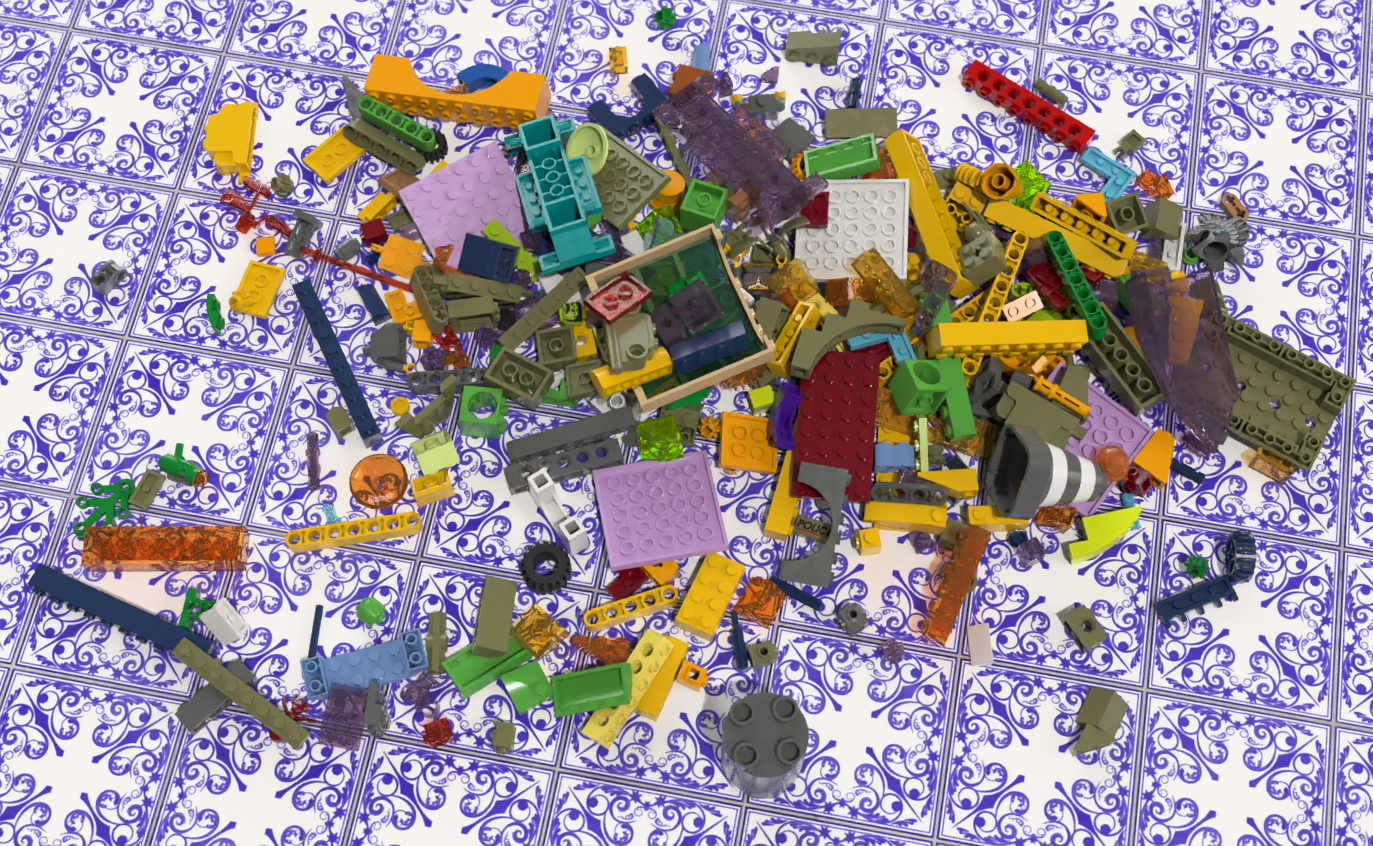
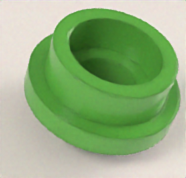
M1194 247L1183 250L1182 261L1185 264L1195 265L1200 260V257L1192 252Z

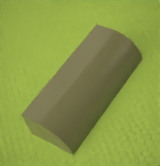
M897 107L825 109V137H858L869 133H874L875 137L890 136L898 130Z
M486 575L481 587L471 655L498 658L507 653L518 582Z

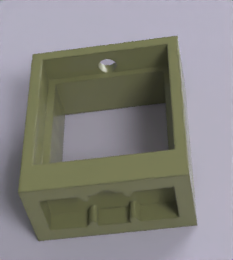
M492 295L447 301L453 335L498 329L497 322H501L498 302H494Z

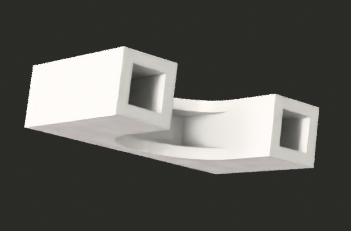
M543 468L529 476L527 481L532 498L571 556L588 547L586 529L576 514L572 517L569 516L560 502L555 490V484L546 470Z

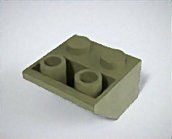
M700 403L672 410L667 409L668 404L662 406L656 438L693 447L698 426L701 422L704 404Z

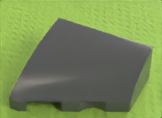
M989 357L981 362L978 371L971 379L969 386L972 389L968 394L970 403L987 399L1000 392L1002 363L995 358Z

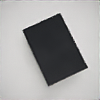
M500 308L501 322H498L497 332H506L516 323L518 309Z

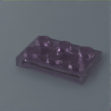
M331 682L317 744L359 752L365 728L363 719L368 696L367 689Z

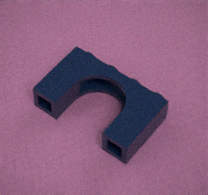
M646 73L630 81L631 92L643 105L642 110L632 117L617 116L600 99L587 107L588 119L594 124L601 125L621 141H624L627 137L638 133L645 126H650L655 121V116L660 114L662 117L666 116L670 112V102Z

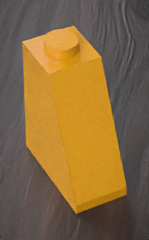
M1158 428L1132 461L1131 465L1150 471L1154 486L1161 491L1168 481L1175 438L1169 432Z

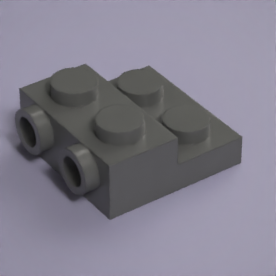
M370 683L363 725L371 736L382 738L386 735V730L390 729L391 717H389L385 709L386 696H384L380 686Z

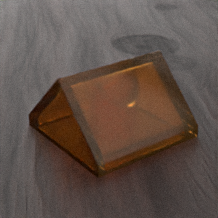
M751 577L733 610L768 630L787 595L771 580Z

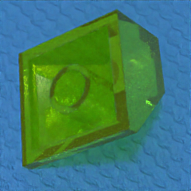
M672 414L636 423L642 460L667 462L684 458L681 437Z

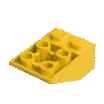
M957 181L945 204L963 245L966 241L965 234L959 232L957 228L960 227L965 230L970 223L976 222V220L969 214L961 202L964 201L973 212L978 210L983 216L990 199Z

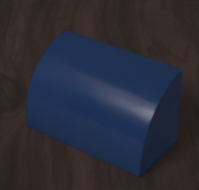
M365 284L356 287L358 296L375 327L392 319L375 286Z

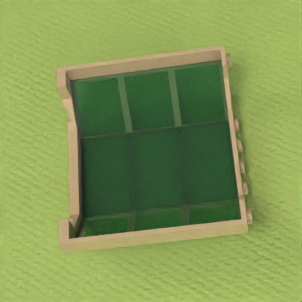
M713 223L585 276L601 316L602 292H613L614 303H621L622 300L627 298L638 300L641 304L640 313L648 314L651 317L652 323H655L656 335H654V338L658 339V346H663L670 357V346L742 319L751 348L678 375L673 365L671 374L633 387L634 395L644 414L775 359V344L772 339L768 340L761 325L756 324L754 320L757 319L753 308L749 309L747 295L745 292L741 293V283L738 277L734 278L722 248L721 240L724 239L720 229L715 228ZM701 270L709 287L696 299L691 296L674 304L666 286L695 271Z

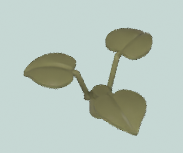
M778 206L773 207L767 212L758 215L752 221L753 225L766 221L774 238L770 242L771 246L758 236L754 238L750 236L736 243L730 251V256L734 260L740 252L759 241L770 253L773 252L775 257L779 255L778 260L783 259L790 254L786 246L784 233L811 223L804 215H800L785 223L778 230V234H781V239L780 237L777 238L769 218L777 215L780 209Z

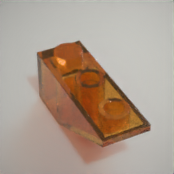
M575 635V637H570L571 646L604 666L622 662L626 663L631 655V641H627L626 638L609 640L604 636L587 638L585 635Z

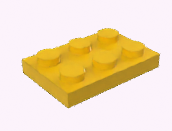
M342 126L302 160L309 169L328 185L364 155L367 150L347 139L343 134Z
M250 259L237 289L239 291L245 290V293H249L253 300L252 305L249 306L250 311L243 314L266 320L285 277L286 270L284 268Z

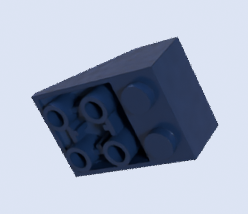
M466 233L458 269L510 284L513 281L521 247Z

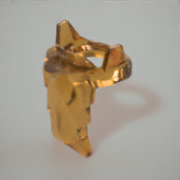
M448 244L435 248V255L438 257L433 259L434 266L447 274L451 272L470 276L446 263L454 249V245Z

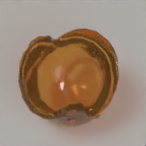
M1106 445L1099 450L1094 462L1100 466L1102 472L1107 474L1108 481L1118 482L1124 479L1129 472V458L1126 452L1116 445Z

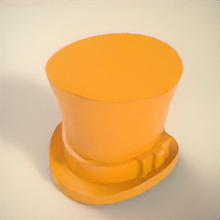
M663 169L662 171L668 174L672 180L649 204L664 214H677L680 212V207L683 203L681 192L685 187V180L679 173Z

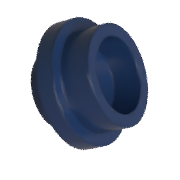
M1013 530L1008 536L1009 544L1016 549L1024 548L1028 543V535L1023 530Z

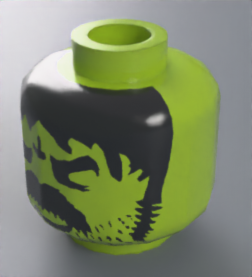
M565 302L559 308L560 323L563 322L565 326H580L583 323V319H587L586 307L582 308L580 302Z

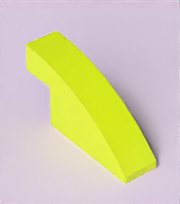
M1141 506L1082 518L1081 526L1085 541L1068 544L1071 565L1096 557L1118 543L1138 520L1142 510Z

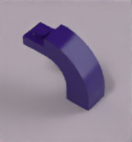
M782 382L771 407L768 421V440L774 441V445L780 449L792 451L795 447L792 423L803 396L800 393L799 386Z

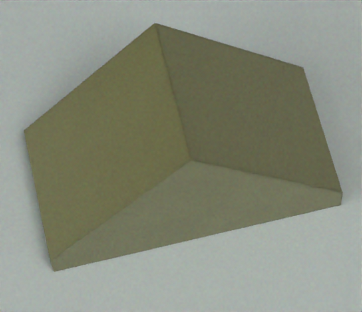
M1087 723L1071 753L1072 756H1077L1112 746L1116 740L1114 736Z

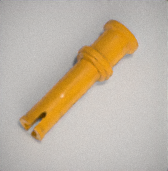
M1043 375L1039 377L1032 389L1046 395L1047 399L1052 400L1053 398L1084 418L1091 409L1090 406L1060 390L1058 384H1052L1045 380Z

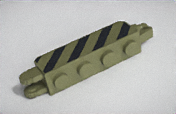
M451 272L447 275H442V277L433 276L431 279L430 287L440 289L445 298L459 300L492 295L494 302H498L499 308H532L533 303L521 300V297H533V291L522 289L520 285Z

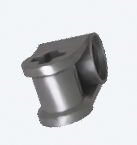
M110 259L92 275L91 284L98 295L105 296L126 278L128 272L125 268H120L116 265L114 260Z

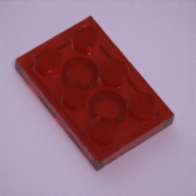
M625 270L583 299V304L611 325L652 297L653 291Z

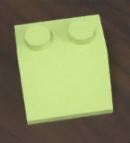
M446 429L410 443L424 476L434 475L440 469L453 467L460 461L453 441Z

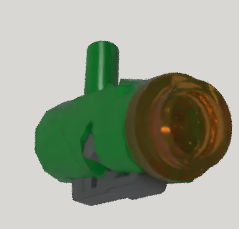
M176 443L174 455L167 453L161 456L158 462L159 469L167 473L168 480L189 487L203 488L207 484L209 474L206 473V470L198 467L191 461H185V458L182 456L184 444Z

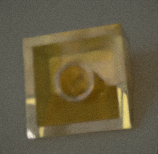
M795 258L766 278L776 296L791 311L795 309L799 301L806 302L821 291L805 264L799 258Z
M537 603L510 631V635L538 660L557 649L570 634Z

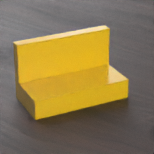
M381 191L356 215L357 218L364 223L378 218L383 220L398 205L395 195L391 192L386 195Z

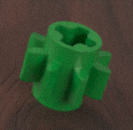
M661 7V10L656 12L655 21L659 23L658 27L670 29V26L675 24L676 14L672 13L673 8Z
M1191 554L1189 560H1186L1184 563L1187 566L1185 573L1192 576V579L1197 576L1203 579L1205 573H1208L1210 567L1207 566L1209 559L1202 557V554L1196 557Z

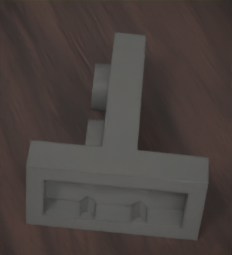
M295 209L293 216L298 219L283 252L302 260L315 228L321 230L324 223L311 214Z

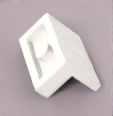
M225 597L220 598L211 609L199 615V618L223 646L240 639L249 628V625Z

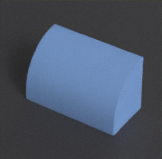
M702 43L694 48L692 67L709 71L711 43Z

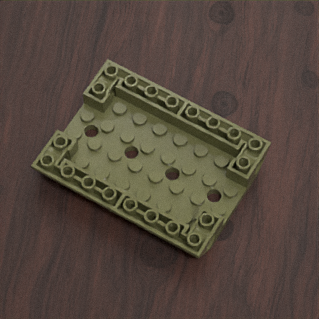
M1217 309L1189 357L1186 367L1183 368L1171 389L1172 391L1168 399L1309 472L1326 441L1324 440L1336 416L1342 410L1357 380ZM1206 366L1209 368L1210 372L1205 373L1201 370L1200 367ZM1235 384H1241L1244 390H1237ZM1270 402L1277 403L1279 409L1272 408ZM1305 421H1312L1314 423V427H1308L1305 424Z

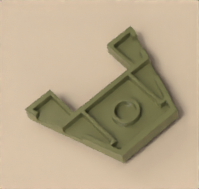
M451 374L439 385L441 394L415 417L407 412L395 422V425L399 429L421 439L430 435L435 427L440 423H444L451 414L457 378Z

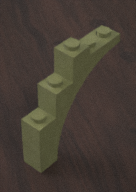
M852 299L846 317L827 313L822 332L814 328H802L791 363L790 375L809 380L819 360L831 348L850 338L871 333L903 335L906 319L896 315L884 314L880 311L870 310V303Z

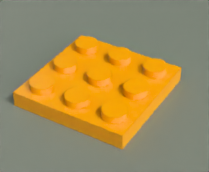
M723 411L720 423L719 467L775 475L777 473V446L774 445V441L768 440L769 418Z

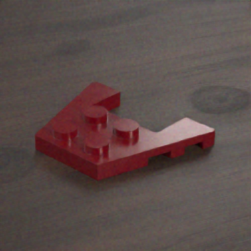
M1047 255L1026 271L1025 277L1059 314L1069 306L1070 300L1058 292L1064 285ZM1082 265L1080 267L1088 284L1091 286L1096 285L1104 277L1105 273L1101 271L1096 273L1090 271L1087 266Z

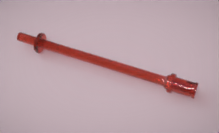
M301 245L299 248L300 253L314 257L313 262L315 263L322 260L413 293L410 284L324 254L323 249L320 247L317 250H313Z

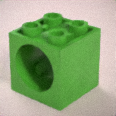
M693 178L680 207V227L695 231L713 223L715 228L719 229L727 210L728 189Z
M904 360L888 384L901 415L935 414L951 390L937 360Z
M464 385L458 419L463 436L501 440V434L505 433L506 429L504 415H508L509 409L507 396H504L503 389ZM483 407H491L496 410L488 418L480 419L473 416L477 410Z

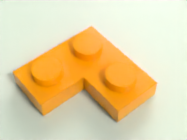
M402 288L384 294L394 323H403L405 325L407 321L414 322V320L424 319L417 301L407 303Z

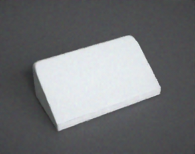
M989 623L968 626L967 636L971 666L992 665L993 653Z

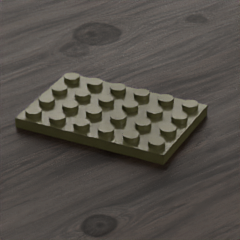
M600 125L607 135L609 150L604 166L592 178L603 209L601 217L621 231L672 179L668 174Z

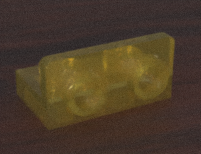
M1135 250L1122 275L1135 273L1148 287L1157 290L1168 263Z

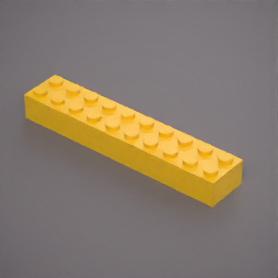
M900 128L884 139L885 150L892 160L891 166L898 175L896 178L909 179V211L914 216V225L921 234L919 237L926 247L925 253L933 265L931 266L932 271L939 280L937 282L939 288L952 296L962 299L979 289V286L975 287L963 274L959 249L963 246L921 141Z

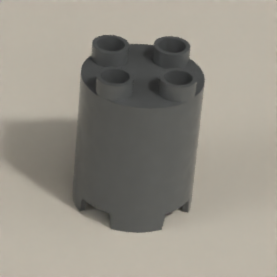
M769 692L751 694L735 701L726 716L721 746L723 773L733 785L747 793L748 797L770 799L782 795L796 781L802 770L809 742V729L803 713L792 697Z

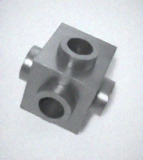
M856 602L851 605L847 603L839 609L837 623L843 631H847L850 637L855 636L868 627L867 613Z

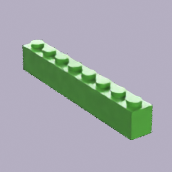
M945 290L924 292L918 300V309L922 312L921 324L927 334L938 323H952ZM947 356L945 359L929 357V360L938 361L951 388L941 403L942 407L940 408L941 417L945 420V435L948 436L949 442L972 440L977 433L961 359H955L954 356Z

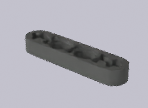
M880 481L875 483L871 489L872 498L880 502L940 506L945 504L949 495L948 490L940 485ZM878 488H881V491L883 492L882 495H880L879 491H877ZM902 489L905 492V496L898 497L895 494V490ZM921 490L925 496L917 498L914 495V491ZM937 492H940L941 499H938Z

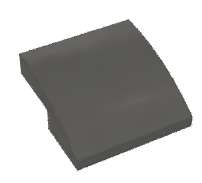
M788 117L765 138L764 142L792 162L793 158H796L797 153L801 154L803 149L814 143L816 137Z

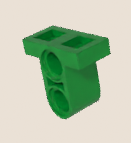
M188 587L179 627L192 632L194 622L203 623L199 615L211 609L216 602L200 600L201 594L198 590ZM195 608H200L196 614H192Z

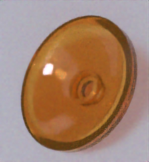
M369 455L360 460L353 468L349 478L350 491L355 500L366 508L385 509L391 507L404 496L407 490L408 474L402 462L391 455ZM380 484L384 485L383 488H378Z

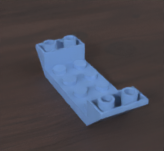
M420 628L400 633L401 638L331 658L322 659L319 655L301 660L300 664L308 700H333L369 690L370 683L384 686L414 677L429 667Z

